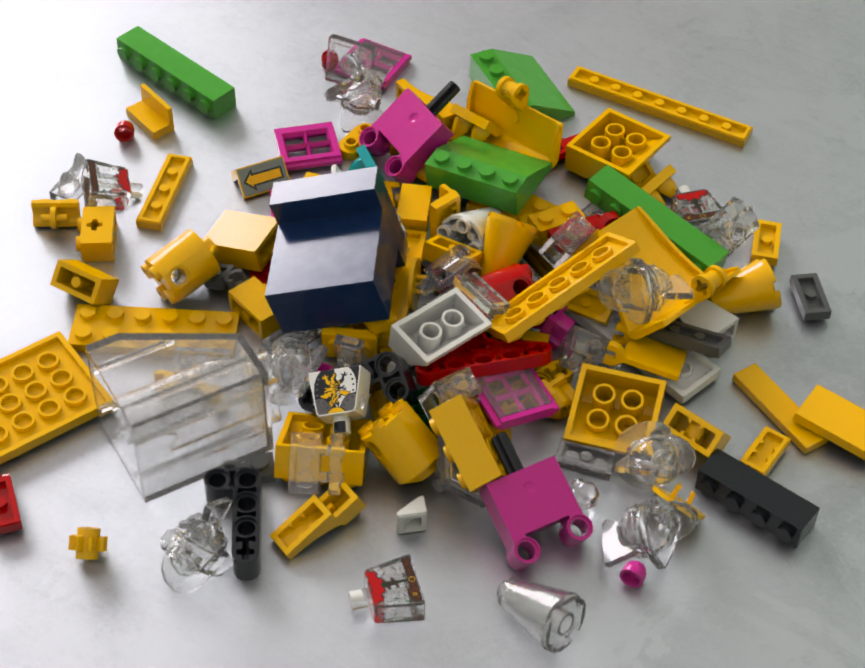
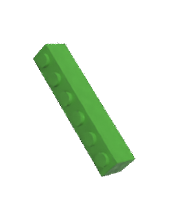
M136 26L116 38L117 53L123 61L128 62L138 71L143 72L153 81L160 83L170 92L175 93L184 99L185 102L192 104L214 120L236 107L235 87L141 27Z
M608 164L588 179L584 197L605 213L615 211L621 217L637 206H640L676 247L703 272L711 265L724 267L729 254L728 250Z

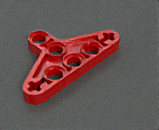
M482 332L428 366L416 365V382L422 386L444 384L443 382L445 381H439L435 384L434 382L462 369H465L461 372L465 374V377L461 380L541 367L551 363L552 348L549 343L542 341L517 340L507 343L501 339L487 338L485 332ZM453 376V378L451 377V379H449L448 382H446V383H450V382H452L453 380H456V379H458V378H460V377H455V378H454V376Z

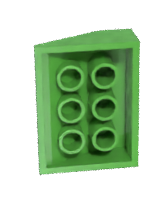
M488 49L470 54L469 77L472 81L477 80L495 89L502 77L509 76L516 83H523L528 86L529 98L527 106L555 120L575 116L573 108L533 56L496 49Z
M464 135L436 148L425 163L427 185L432 186V188L439 190L440 185L446 184L452 190L457 191L462 198L514 215L520 213L552 168L551 162Z

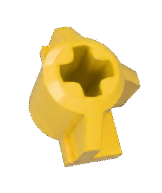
M562 373L549 383L546 379H542L541 381L559 406V412L546 418L563 419L567 417L570 413L575 390L568 383L566 376ZM532 394L528 396L532 407L539 406Z

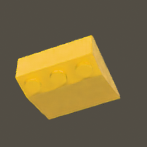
M607 108L566 145L565 169L584 178H591L608 164L629 179L670 141L671 136L611 108Z
M582 363L563 441L649 460L667 381Z
M459 394L429 410L432 417L429 420L430 426L436 436H442L446 444L442 447L450 463L455 462L459 470L456 476L464 490L468 488L470 492L477 493L487 483L507 475L491 443V438L495 435L478 402Z
M288 412L275 445L274 478H282L286 482H296L298 480L311 481L316 485L336 483L342 478L350 488L362 486L366 474L369 448L361 440L358 430L368 421L373 423L374 420L351 421L350 436L335 437L333 435V424L325 423L316 414Z

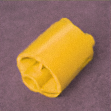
M187 229L146 259L141 269L149 279L153 278L158 284L156 291L164 301L168 299L171 304H177L221 272L220 266L214 257L219 253V249L209 236L201 239L193 230Z
M403 399L394 404L389 402L378 411L380 416L373 423L368 421L358 430L361 440L397 484L423 481L437 468L438 456L443 451V445L408 402Z

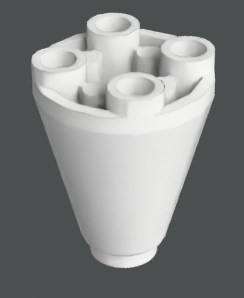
M487 207L452 214L443 220L442 224L437 228V235L440 234L483 251L487 215L489 211L498 214L502 213L496 208Z

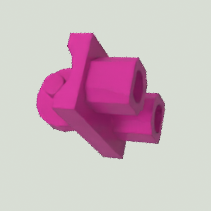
M568 305L561 310L554 311L540 325L533 326L534 329H540L541 333L550 335L549 344L554 351L557 350L576 322L564 313Z

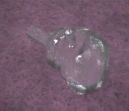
M580 478L572 481L570 488L581 510L595 507L600 499L596 485L591 481H584Z

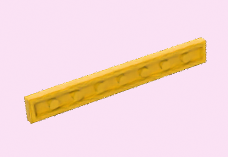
M577 66L568 78V86L740 147H744L753 131V127L580 66Z

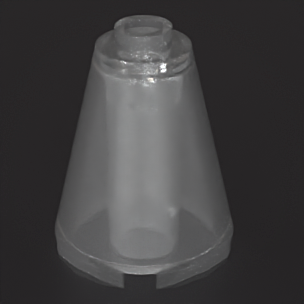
M515 577L504 580L497 589L498 604L545 650L554 654L561 652L573 641L569 637L574 628L580 630L582 626L586 603L577 593Z

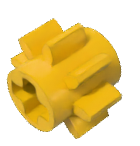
M77 527V534L69 535L68 550L76 551V559L97 560L99 559V552L107 551L108 536H100L101 528Z

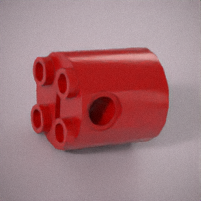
M514 263L471 279L464 285V295L485 316H488L534 284L531 268L526 263L522 265Z

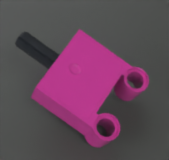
M450 81L427 105L407 88L370 127L365 128L361 132L359 143L361 145L365 144L368 151L376 157L387 154L391 144L398 150L400 155L390 157L385 163V172L396 182H399L400 185L402 183L411 184L436 148L446 144L454 136L452 131L436 115L460 92L459 86L455 82Z
M502 432L493 436L491 443L507 475L487 483L479 491V494L507 550L506 559L510 567L521 571L537 561L541 552L540 546L535 539L528 536L558 523H561L558 533L559 539L567 547H577L587 540L593 533L592 521L582 513L555 456L523 468L507 433ZM571 525L579 528L581 537L572 533ZM519 547L528 552V560L522 559L519 556Z

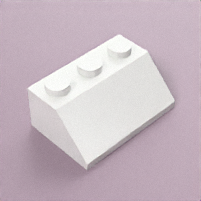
M456 287L392 324L388 346L395 354L404 358L408 365L428 366L491 328L492 322Z

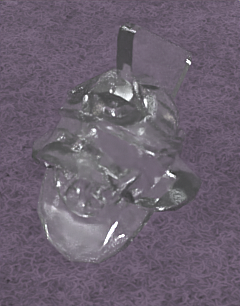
M355 52L347 53L351 78L334 85L324 93L326 101L340 103L341 128L344 133L350 132L362 123L372 125L384 113L379 107L382 99L381 87L387 77V73L364 68L360 64L359 56Z
M634 257L626 260L623 267L609 270L600 278L596 290L599 301L609 309L624 312L628 319L636 324L649 323L653 312L660 311L670 299L694 298V290L680 275L674 274L669 276L667 272L657 268L653 263L647 264L642 259Z
M296 331L286 332L273 343L267 341L262 344L258 350L255 362V382L259 393L267 402L277 406H287L298 402V398L305 394L310 385L308 373L317 372L328 352V348L322 344L314 350L310 349L303 335Z
M655 421L641 422L625 429L616 439L612 453L615 472L629 485L645 491L652 490L653 485L658 487L667 485L677 476L692 469L696 461L695 450L689 442L672 434L670 427L664 423Z
M656 493L639 505L634 504L631 507H627L619 522L607 519L602 523V561L605 567H612L636 556L638 559L649 558L657 569H665L671 560L675 544L697 527L698 513L689 504L678 500L661 503Z
M224 497L208 502L204 507L203 513L199 512L190 515L186 520L178 522L179 524L176 528L167 530L161 537V549L165 551L161 572L164 582L174 592L183 594L194 592L210 577L222 576L230 569L232 556L226 550L228 540L224 525L221 522L233 500Z

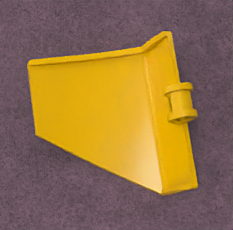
M509 76L502 77L495 89L477 80L472 81L467 97L466 109L489 120L502 129L498 137L490 134L484 142L551 162L552 168H554L559 159L563 124L527 106L529 98L528 86L523 83H516ZM472 127L464 136L470 137ZM424 166L417 173L416 177L427 183Z
M637 206L598 231L599 238L610 232L636 241L640 248V252L635 254L630 262L618 266L607 277L627 336L634 340H638L666 327L697 303L708 299L714 292L722 289L727 284V281L741 272L738 266L723 269L717 265H711L703 272L676 247L640 206Z

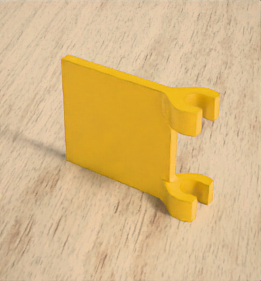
M618 321L615 330L623 332L624 336L613 335L607 350L613 351L616 355L612 356L606 353L603 363L609 366L625 363L678 381L687 351L647 337H642L638 340L631 339L627 336L622 321Z

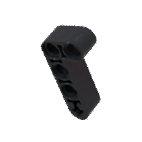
M385 351L353 365H361L371 373L369 394L383 389L387 400L396 403L400 400L397 398L398 389L405 386V395L401 399L407 401L410 406L416 402L418 397L417 387L408 363L401 356ZM395 360V369L388 373V364ZM309 385L300 392L298 398L299 405L305 411L316 414L311 386Z
M251 467L211 469L204 476L207 502L213 507H233L231 553L234 575L243 581L253 580L261 571L262 486L260 473Z

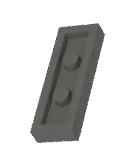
M675 320L666 327L644 336L661 343L677 346L682 350H691L704 354L706 357L718 359L731 347L732 338L731 336Z

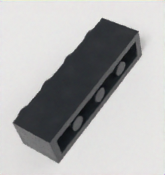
M718 448L698 470L695 483L696 489L705 496L711 497L723 504L730 511L736 512L750 520L755 526L761 527L775 535L782 542L797 548L815 526L820 507Z

